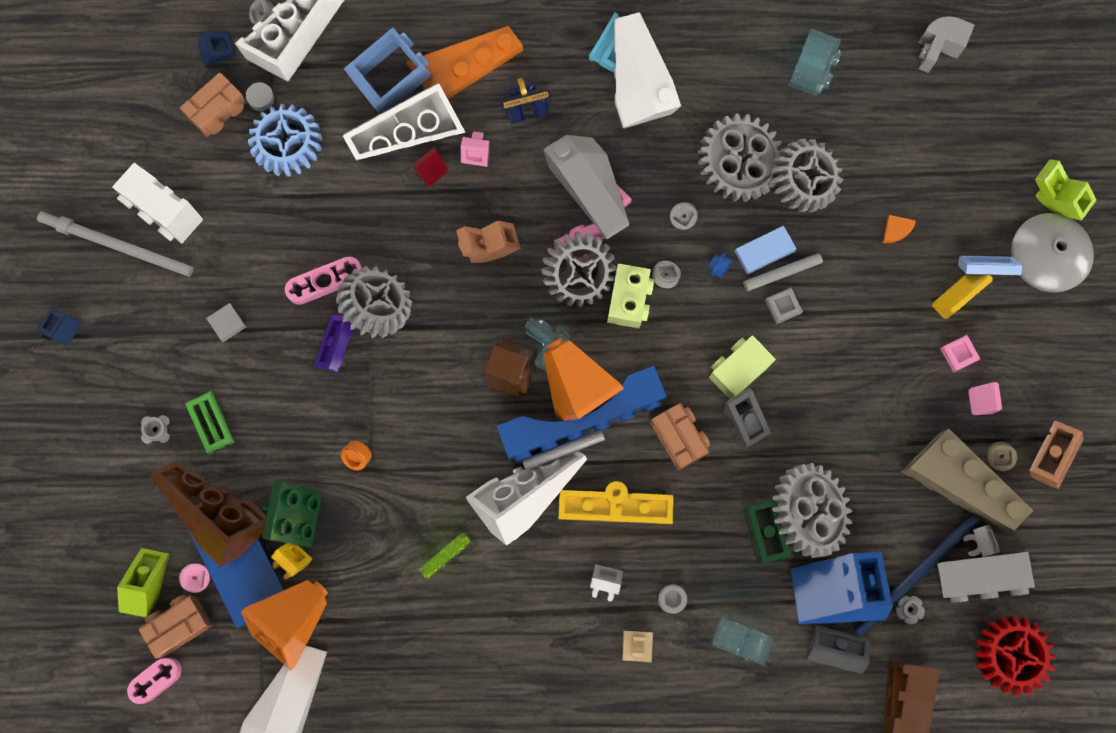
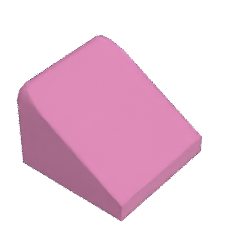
M997 382L969 389L972 415H987L1002 410L999 384Z

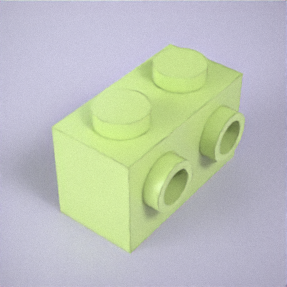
M618 264L607 323L640 328L641 322L647 321L650 305L645 304L646 294H652L654 279L649 278L651 269Z

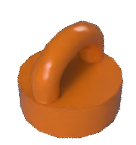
M359 441L349 442L340 454L343 463L348 468L357 471L362 470L372 458L370 449Z

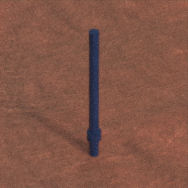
M971 514L890 592L892 606L981 522L975 514ZM882 620L859 621L852 630L861 637L875 623L879 624Z

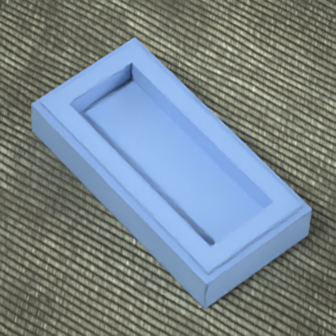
M782 226L737 248L734 252L748 275L795 252L796 247L785 227Z
M959 257L958 266L966 274L1021 275L1022 265L1013 257Z

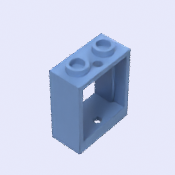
M391 28L344 68L346 73L380 114L396 106L432 76L426 69L429 65L428 61L420 52L414 54L410 49L414 45L404 32L399 35L394 28ZM400 46L417 68L381 97L365 75Z

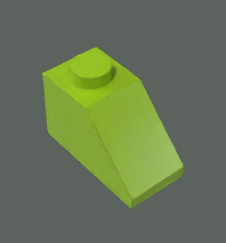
M144 548L140 549L117 587L119 612L145 618L149 616L160 595L169 553Z

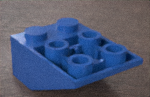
M882 552L852 553L790 569L798 624L886 620L893 607Z

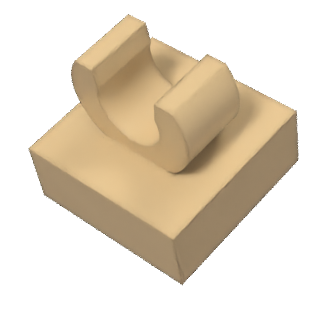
M623 631L622 660L652 662L653 632Z

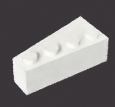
M287 0L283 4L279 3L272 9L273 14L263 23L259 21L252 27L253 32L245 39L243 37L240 38L235 44L247 60L289 81L344 0Z
M436 83L344 133L343 137L355 159L359 160L465 133L440 84Z

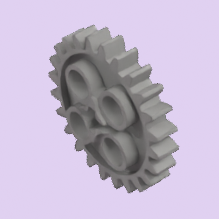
M735 114L731 121L728 116H725L722 123L716 121L713 128H709L706 131L707 137L700 141L705 147H701L698 150V153L704 156L698 161V164L706 166L701 175L709 174L710 178L706 184L714 182L716 184L714 192L723 189V198L732 193L733 201L735 202L741 195L744 202H747L751 196L756 200L761 196V193L765 195L770 191L769 187L772 188L776 185L771 183L772 179L776 178V175L770 171L776 167L773 161L779 156L777 147L782 142L773 141L772 138L776 135V131L768 133V123L763 127L759 126L760 118L750 122V116L747 114L741 121L739 114ZM725 138L731 139L734 147H730L726 143ZM751 143L757 144L760 152H756L752 148ZM722 164L730 166L731 173L725 172ZM748 168H751L756 172L757 178H754L749 174Z
M813 463L802 464L787 470L786 475L779 478L782 484L775 486L779 495L772 497L778 503V507L772 508V511L779 513V517L774 522L781 523L783 526L779 534L786 533L788 536L785 543H794L793 551L802 550V556L811 555L812 558L832 555V552L839 551V545L846 543L843 536L850 535L849 530L845 526L852 524V521L847 518V514L851 513L852 510L846 508L845 505L850 499L847 497L843 498L842 496L845 487L838 488L839 478L831 479V471L823 472L822 465L815 467Z

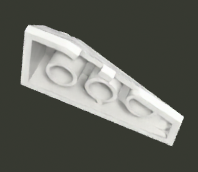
M575 451L529 470H522L519 467L513 470L514 475L498 481V478H494L472 492L466 499L490 532L504 544L508 545L534 524L587 460L586 456L579 451Z

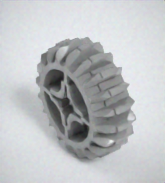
M800 139L797 142H791L786 148L779 151V156L773 161L776 167L770 171L776 175V178L772 179L771 183L778 185L775 193H782L781 202L789 201V209L798 207L799 212L807 210L808 212H815L818 209L821 210L827 207L829 203L836 199L835 195L841 191L838 184H841L844 179L838 176L843 168L836 166L840 158H832L833 149L825 151V143L817 144L815 139L808 141ZM802 156L799 166L796 168L792 167L795 158ZM816 184H821V188L816 196H812V192L816 188Z
M575 232L574 240H572L569 234H565V243L562 244L557 239L555 244L558 248L556 250L552 248L547 249L551 258H543L544 264L549 266L541 269L542 274L547 276L543 282L546 286H550L548 289L551 295L556 294V299L559 302L565 299L566 304L571 306L576 301V304L582 307L584 299H586L589 304H593V296L596 295L599 299H602L603 295L600 293L602 289L610 291V287L606 282L615 280V277L609 273L616 270V266L610 263L615 257L612 253H608L610 247L607 244L601 245L602 240L599 237L593 239L590 233H586L582 238L580 232ZM579 249L592 251L590 254H584L581 257H575L571 253ZM563 259H565L567 266L559 278V267ZM572 261L581 266L585 278L580 273H577ZM596 262H598V272L593 280L591 272L597 266ZM577 282H583L586 285L579 289L567 288L569 284L572 286Z
M367 266L362 268L361 271L355 269L351 275L348 274L338 288V295L336 297V303L339 304L338 313L344 314L343 322L352 323L351 330L356 327L360 329L361 336L369 332L371 338L379 334L383 339L388 333L391 335L395 334L398 329L405 325L406 320L409 318L412 301L408 299L410 291L403 290L405 282L398 283L396 281L397 275L389 276L387 269L383 272H379L377 266L372 268L371 271Z

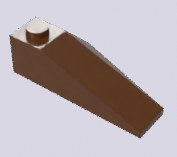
M177 462L152 471V478L200 548L218 566L222 567L243 556L263 534L267 516L254 503L245 498L241 502L228 495L230 490L222 486L219 489L205 482V477Z

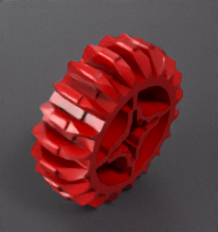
M1010 616L1008 620L1006 617H999L998 624L995 622L988 623L990 631L981 630L980 633L985 640H976V645L982 647V650L976 651L974 655L975 657H981L982 662H979L976 666L978 669H986L982 674V678L985 680L991 679L990 686L997 689L1000 687L1001 693L1009 694L1011 691L1014 696H1020L1022 691L1024 694L1030 695L1033 693V688L1037 690L1043 688L1040 680L1046 682L1051 680L1046 671H1054L1056 669L1053 665L1049 664V659L1054 660L1057 656L1049 653L1048 649L1054 647V644L1044 641L1049 634L1046 631L1039 632L1040 625L1038 623L1030 624V620L1026 617H1022L1020 620L1017 616ZM1015 631L1013 638H1010L1007 645H998V642L1005 634ZM1029 642L1033 648L1034 656L1029 652ZM1005 651H1014V653L1017 654L1018 657L1024 658L1025 660H1016V658L1013 657L1012 654H1009ZM996 655L999 656L1002 661L1001 670L998 667ZM1025 665L1032 666L1031 670L1024 677L1016 679V675L1020 674L1021 669Z

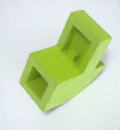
M1050 159L1035 179L1040 188L1036 198L1047 209L1056 214L1082 221L1096 202L1088 182L1069 179L1058 160Z

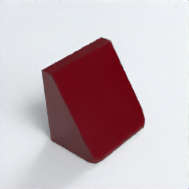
M431 148L414 163L416 175L428 187H431L448 172L447 166L435 148Z

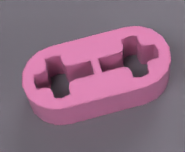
M161 658L130 682L127 689L129 699L137 704L152 701L179 679L181 675L180 663L174 658ZM162 665H171L173 668L170 670L171 677L164 676L158 680L157 676L163 672ZM152 682V685L146 690L147 696H138L137 692L140 690L138 684L145 685Z

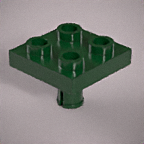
M274 481L270 502L266 503L262 509V512L267 516L262 539L312 548L323 491L282 481Z

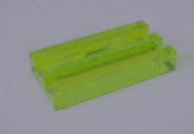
M461 533L424 564L419 571L425 579L431 578L471 544V540L464 533Z

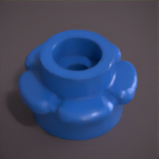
M724 252L721 256L716 254L708 267L712 270V277L716 275L722 279L728 271L732 259L726 256L727 253Z

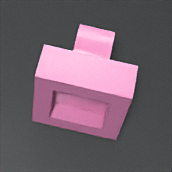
M473 131L472 138H462L461 163L488 166L490 141L483 140L484 133Z

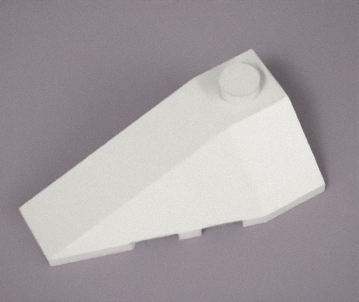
M640 12L615 19V105L623 128L673 114L681 107L673 80Z
M305 646L296 666L292 670L283 665L243 721L240 733H302L327 652Z

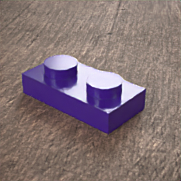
M331 315L314 367L321 370L338 372L339 367L343 363L344 352L348 341L352 337L353 330H351L352 323L343 322L342 315Z

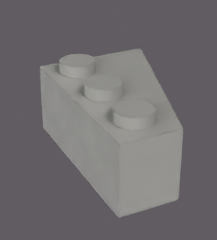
M1028 552L938 563L943 597H950L951 603L969 601L968 595L980 594L981 599L998 598L999 591L1010 590L1011 596L1029 594L1028 588L1035 587Z

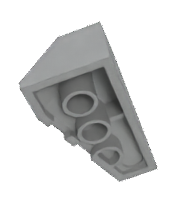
M565 135L543 149L549 169L606 240L629 226L608 156L593 137Z

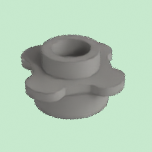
M161 415L159 418L144 417L141 421V432L143 434L141 440L146 444H150L152 441L167 442L170 438V435L167 433V425L170 423L169 418ZM154 427L158 428L157 432L153 431Z

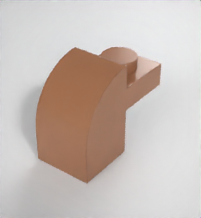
M496 221L482 229L464 226L456 230L459 248L463 256L470 257L471 263H482L502 258L521 249L514 224Z

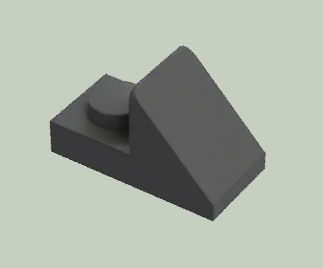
M751 388L746 389L725 403L723 412L733 421L745 446L749 447L771 434Z

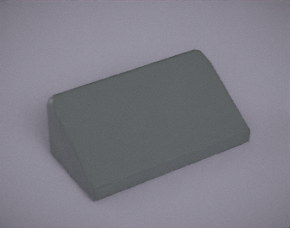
M814 625L807 659L856 673H864L870 660V639Z

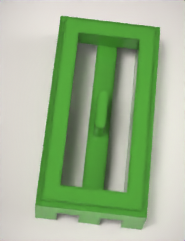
M210 391L185 403L208 454L213 453L217 449L224 448L227 444L235 443L213 392ZM206 400H208L211 405V408L225 437L224 439H221L218 433V430L206 406ZM199 404L216 442L212 445L194 407L195 405Z

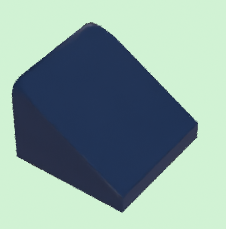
M227 32L201 34L198 40V48L205 65H211L235 56Z
M51 308L37 331L64 346H68L81 324L68 315Z

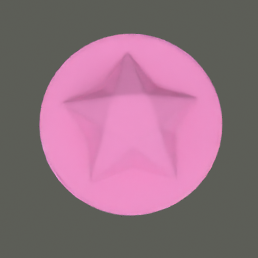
M189 564L181 570L179 575L181 587L192 593L204 590L210 581L208 569L201 564Z

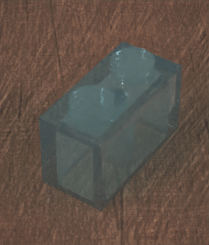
M811 29L788 86L817 97L822 88L828 89L833 77L829 70L831 65H837L842 53L841 50H838L841 39Z

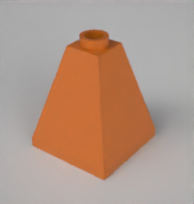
M558 338L546 346L548 351L543 356L555 416L558 421L580 419L623 390L622 385L570 340L563 342L561 338Z
M307 580L244 608L241 614L250 634L287 668L292 670L296 666L327 605L325 596L328 592L319 582L316 581L312 584Z

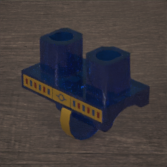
M518 77L516 78L517 86L508 88L510 96L520 94V97L500 103L502 111H506L510 124L525 121L521 106L531 104L534 118L548 115L549 107L547 100L550 98L549 90L527 95L528 91L536 90L535 83L524 84L523 78Z

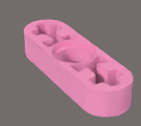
M344 257L290 279L285 285V294L294 304L307 303L337 291L344 278L348 275L343 273L346 271L345 266L357 267L356 269L361 271L362 267L357 259ZM335 269L337 270L338 274L343 273L339 275L341 281L337 282V278L333 272V270ZM322 274H328L332 278L330 285L324 288L317 285V278ZM310 279L312 286L316 290L314 292H312V290L308 287L310 285L307 283V281ZM297 285L301 288H306L302 290V296L300 297L292 294L295 292V286Z

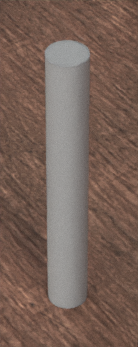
M820 253L743 281V284L748 292L821 264L823 260Z
M598 430L526 458L522 462L525 469L529 470L604 441L605 438L602 431Z

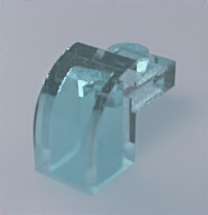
M530 318L525 325V333L544 345L535 359V366L547 373L543 356L548 351L546 346L558 338H561L563 342L568 340L572 342L568 331L561 324L553 333L551 331L552 327L541 319L536 321Z
M720 617L711 645L748 661L765 666L775 638Z

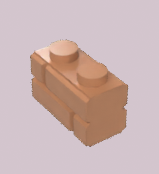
M219 72L184 103L180 110L205 137H208L210 134H217L221 131L224 122L230 116L235 117L240 114L246 101L242 94Z
M681 403L654 417L650 422L678 471L709 453L707 447L710 446V442L704 432L698 433L693 424L696 422V419L690 408H684Z
M1054 421L1049 431L1050 435H1047L1029 472L1032 478L1059 489L1084 439L1083 432Z
M185 594L181 595L169 603L171 608L163 613L160 610L156 611L144 619L146 624L139 628V632L145 642H147V646L155 658L167 656L213 626L196 596L186 597Z

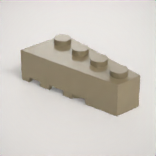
M950 429L938 433L901 471L905 475L918 480L928 489L943 495L953 504L968 510L970 514H975L980 520L991 525V527L1001 533L1015 531L1034 511Z

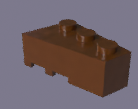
M506 338V340H502V343L499 342L494 345L484 371L488 388L517 399L520 398L521 393L526 394L532 380L530 378V370L538 348L510 338Z
M888 662L883 733H929L940 669Z

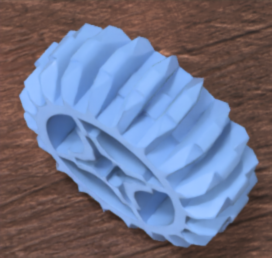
M281 104L278 111L270 106V114L266 115V113L261 112L262 120H254L253 124L256 128L249 129V134L252 138L248 139V144L252 147L250 152L253 157H256L255 161L259 166L264 165V169L267 172L273 170L275 175L278 176L284 170L286 176L290 177L291 170L294 169L297 174H301L300 167L303 165L310 169L309 159L317 161L318 157L314 152H319L322 149L319 144L322 141V136L318 133L320 127L314 123V117L311 114L307 115L306 110L303 108L297 111L296 106L293 104L288 110L285 105ZM289 124L300 126L306 132L291 130ZM286 133H287L289 139H287L288 141L285 142V148H284L282 142H284L283 139L286 138ZM266 148H272V150H279L282 154V157H276L269 154L266 151Z

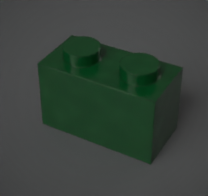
M774 500L742 509L758 565L791 557L789 546L785 543L786 535L779 534L783 526L781 523L774 522L779 517V513L772 511V508L777 507V503Z

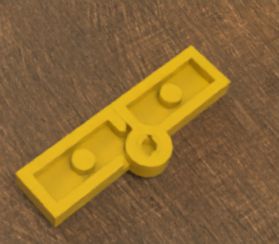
M618 481L610 483L606 487L605 492L561 490L559 497V519L673 524V495L628 494L626 486Z

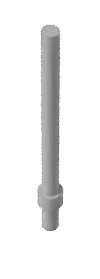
M42 211L37 216L38 222L56 228L57 232L66 235L74 234L190 277L192 275L193 267L75 224L74 220L61 216L59 218Z

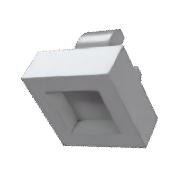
M991 525L973 529L975 534H969L963 538L964 541L975 540L977 542V549L968 552L969 556H977L982 553V556L986 557L1000 552Z
M595 564L590 588H593L592 596L596 598L598 591L601 590L608 592L607 601H612L614 594H619L623 571Z

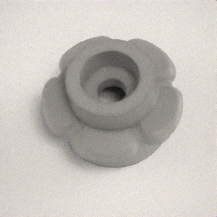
M903 596L898 601L896 613L905 623L915 624L918 619L923 618L925 609L922 607V601L918 597ZM909 607L913 608L912 612L908 611Z

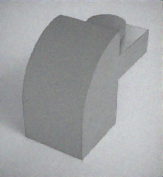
M942 17L933 21L918 42L924 45L919 55V58L923 59L919 69L929 73L937 62L940 52L958 58L965 49L975 25L957 17Z

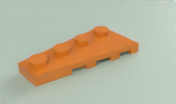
M506 26L424 55V58L429 63L426 69L432 76L423 82L421 86L425 90L439 83L447 99H449L522 52L523 45L510 27ZM411 60L406 62L411 72L417 68Z

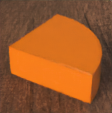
M889 215L886 220L882 243H894L905 238L914 228L916 221Z

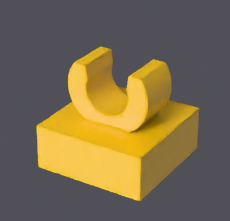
M288 543L278 548L272 555V558L275 560L273 568L276 569L281 566L286 571L283 577L285 580L306 568L312 561V558L300 546Z

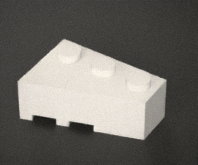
M135 163L131 165L113 186L120 194L117 199L129 209L134 206L140 210L137 215L149 225L153 222L159 225L158 232L169 241L175 238L182 244L203 220L188 201L177 197L170 188L163 186L155 177Z

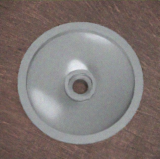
M1044 213L1030 218L1016 231L1011 244V257L1015 258L1022 265L1021 278L1032 287L1042 291L1063 292L1074 288L1088 276L1093 265L1094 251L1087 232L1076 221L1061 214ZM1056 244H1060L1063 247V251H1060Z

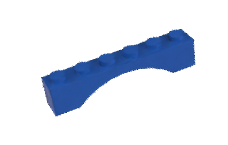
M652 366L629 375L622 385L623 390L615 394L601 408L580 419L549 422L521 416L497 425V430L509 461L515 459L516 463L531 457V452L539 449L542 452L557 447V442L568 439V442L584 436L583 432L594 429L595 432L605 430L610 427L609 422L620 419L621 422L631 420L636 417V412L646 409L648 413L661 408V403L665 401L667 396L655 367Z

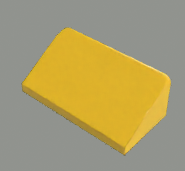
M966 274L935 300L932 306L944 319H948L992 282L993 278L986 274Z

